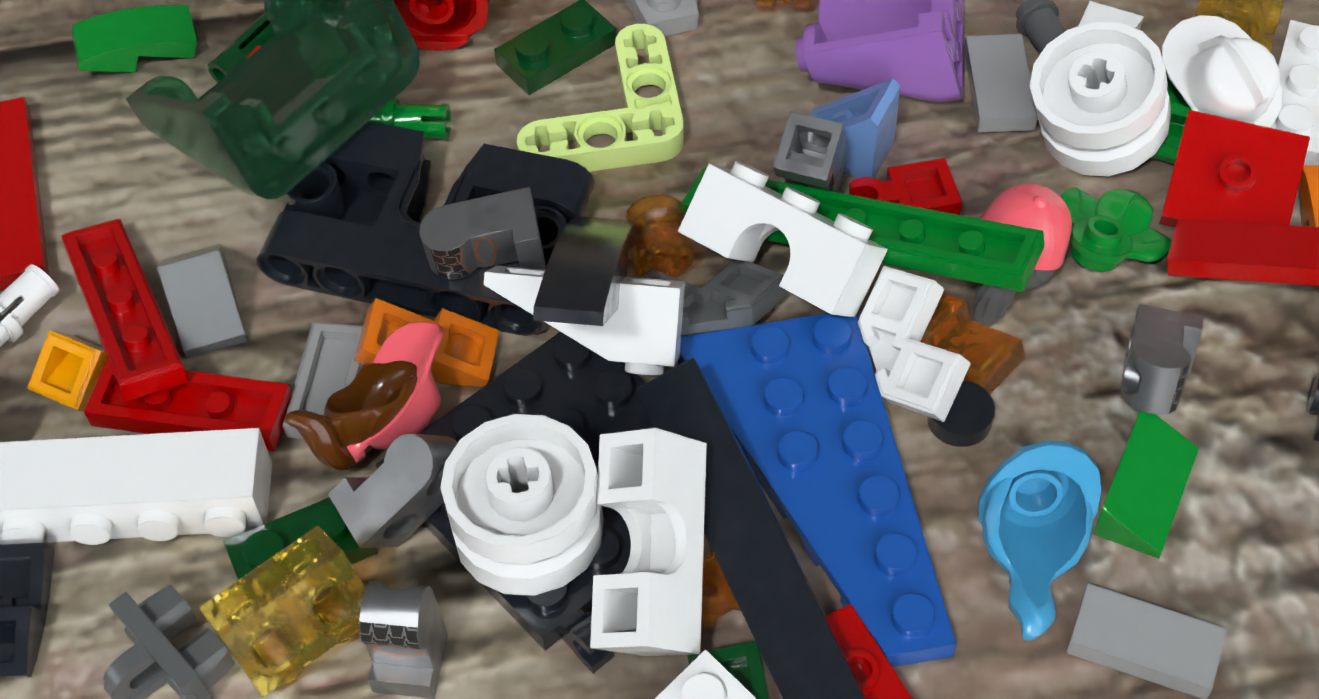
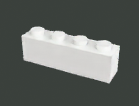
M259 428L0 442V544L77 541L82 544L98 545L110 539L143 537L153 541H167L175 538L177 535L194 534L234 537L267 523L272 460Z

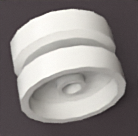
M1120 22L1087 23L1066 30L1048 43L1033 64L1030 90L1046 150L1061 166L1082 175L1109 177L1137 168L1156 154L1168 136L1171 106L1167 92L1166 68L1159 47L1143 31Z
M508 415L484 422L461 438L445 461L440 488L461 563L479 583L503 594L535 596L562 588L583 573L601 547L604 518L602 506L597 505V469L588 444L570 426L544 415Z

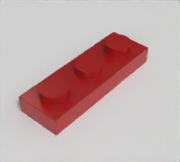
M106 360L84 410V414L91 426L145 434L259 428L267 450L275 452L283 430V422L292 392L289 384L185 370L188 383L124 402L109 362Z

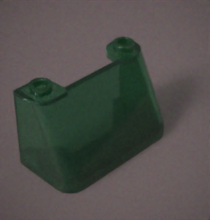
M264 0L266 15L276 35L199 99H197L192 89L183 80L172 76H157L147 81L128 96L126 101L140 122L151 133L246 194L263 199L279 198L291 190L400 94L416 77L420 66V53L393 0Z

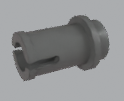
M1026 0L1016 12V28L1023 36H1029L1040 54L1048 43L1066 31L1057 18L1059 9L1053 1Z

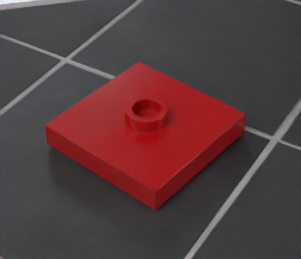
M1189 110L1159 224L1175 227L1177 219L1290 225L1310 137Z

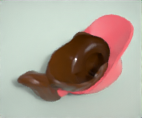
M428 322L411 323L397 329L383 343L373 362L359 367L354 380L348 386L333 393L328 398L324 408V415L308 410H295L285 416L284 422L298 429L306 444L319 461L329 468L338 471L349 470L372 449H388L393 440L401 435L422 433L441 406V395L432 375L431 367L442 340L444 329L437 324Z

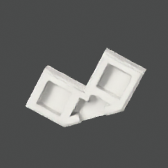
M883 266L858 320L863 341L869 346L875 364L876 374L874 375L880 394L893 405L944 422L971 364L960 354L920 342L943 294L944 288L935 280Z

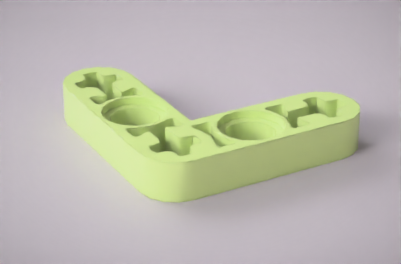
M633 24L622 29L616 36V64L625 108L530 122L522 127L517 135V150L567 159L582 165L589 172L663 162L677 156L684 147L683 116L666 40L662 31L649 24ZM636 50H645L646 55H648V63L638 65ZM645 85H655L664 90L660 95L652 98H644L635 93L638 88ZM662 130L663 135L654 136L653 131ZM633 132V140L627 141L626 133ZM597 134H608L616 139L613 144L604 148H595L586 143L587 139ZM575 140V149H569L568 141ZM549 146V151L539 152L537 147Z

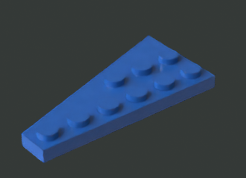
M824 313L747 327L682 336L678 364L680 365L694 357L700 365L758 482L783 519L788 518L802 538L803 548L814 565L821 566L841 595L840 603L842 606L845 607L852 604L891 666L897 667L953 657L956 641L884 402L874 375L875 372L868 349L861 335L857 314L855 317Z

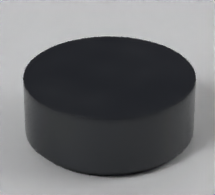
M963 380L945 421L942 422L927 416L928 426L939 440L948 445L968 447L978 444L988 436L991 430L995 413L994 402L984 388L973 382Z

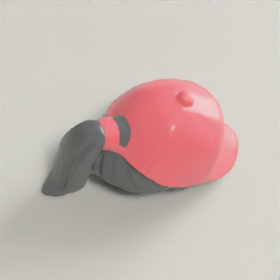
M1023 183L1009 187L998 194L979 218L1042 230L1044 232L1045 247L1024 291L1037 288L1042 283L1048 281L1054 270L1059 269L1063 264L1072 232V218L1064 200L1048 187L1033 183ZM979 283L972 306V321L975 330L982 331L997 322L1010 306L1015 293H1019V291Z

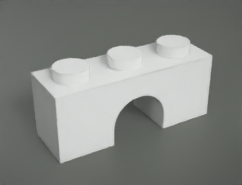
M735 161L732 169L708 164L678 232L726 258L754 262L764 240L773 232L781 230L790 246V261L779 286L832 315L855 317L888 250L869 240L873 229L838 213L835 222L816 212L820 205L818 200L790 187H786L782 195L765 186L769 178L767 174L742 162Z
M658 428L600 435L597 505L612 508L623 517L629 530L631 549L627 566L621 574L593 576L590 648L639 656L700 654L707 443Z

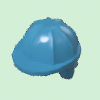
M1047 440L1022 447L1004 460L994 473L988 477L985 486L978 496L977 516L982 525L983 541L987 552L1009 575L1008 607L1019 621L1022 638L1027 641L1034 640L1042 635L1054 622L1056 606L1050 589L1052 581L1078 563L1089 545L1093 520L1098 512L1101 496L1098 465L1084 449L1069 442Z

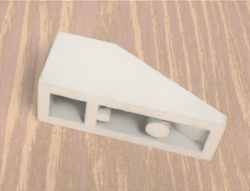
M495 266L485 271L484 285L533 315L534 303L545 270ZM625 277L620 282L618 310L603 326L558 322L546 323L608 361L625 362L626 372L640 375L663 374L664 366L674 367L680 356L685 281Z

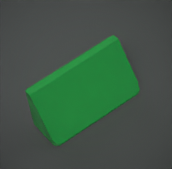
M1139 411L1103 504L1094 535L1159 559L1199 448L1156 414Z

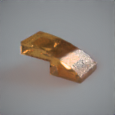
M945 293L942 294L920 341L962 355L971 363L964 381L973 382L981 386L989 394L1025 359L1022 339L970 320L966 301Z

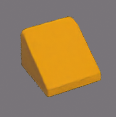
M49 330L26 389L78 411H83L107 360L103 347L74 335Z

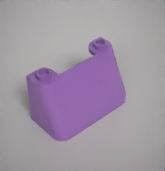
M819 0L818 23L806 25L804 36L796 39L795 49L799 69L801 72L809 71L812 80L815 82L863 90L894 78L900 85L899 96L937 103L963 100L964 0Z

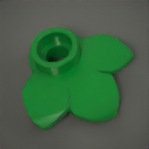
M1075 187L1068 188L1062 193L1061 198L1066 203L1072 218L1071 254L1082 266L1094 271L1106 272L1115 269L1118 263L1127 258L1154 262L1164 258L1169 253L1172 240L1161 232L1149 227L1153 217V207L1143 195L1121 188L1107 191L1100 199Z

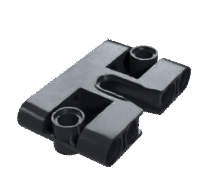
M334 115L328 117L324 121L305 161L292 167L285 175L283 186L288 202L284 210L277 216L256 258L259 269L270 279L291 287L370 304L377 298L413 313L436 317L443 308L501 332L523 336L536 334L540 330L543 321H534L531 313L484 285L485 271L495 266L520 268L519 261L484 268L477 267L470 275L460 279H446L438 276L431 270L419 235L420 220L426 208L431 173V161L425 160L423 155L424 132L346 116ZM484 143L453 184L444 205L530 187L547 267L555 244L565 226L575 216H583L595 181L592 174L576 162Z

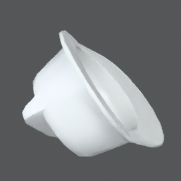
M1199 15L1185 19L1169 31L1162 45V59L1166 73L1192 111L1264 127H1271L1275 123L1282 108V88L1279 83L1280 71L1274 56L1265 46L1252 40L1237 24L1218 16Z

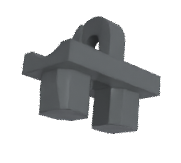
M171 584L148 597L139 605L127 592H124L108 604L114 614L126 626L124 632L134 643L131 648L113 661L104 674V689L112 699H146L165 683H168L180 699H212L207 690L215 685L235 665L227 647L209 628L178 651L170 643L171 640L198 621L190 606Z

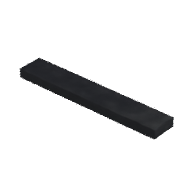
M692 357L636 388L654 428L707 443L704 534L782 698L867 699L695 358Z

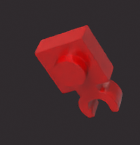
M946 158L887 167L885 182L875 178L862 177L849 183V195L956 215L961 213L962 200Z

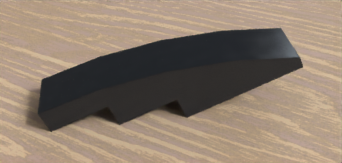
M575 216L565 226L555 244L534 303L533 320L603 326L618 310L620 282L627 276L628 253L635 246L637 221Z

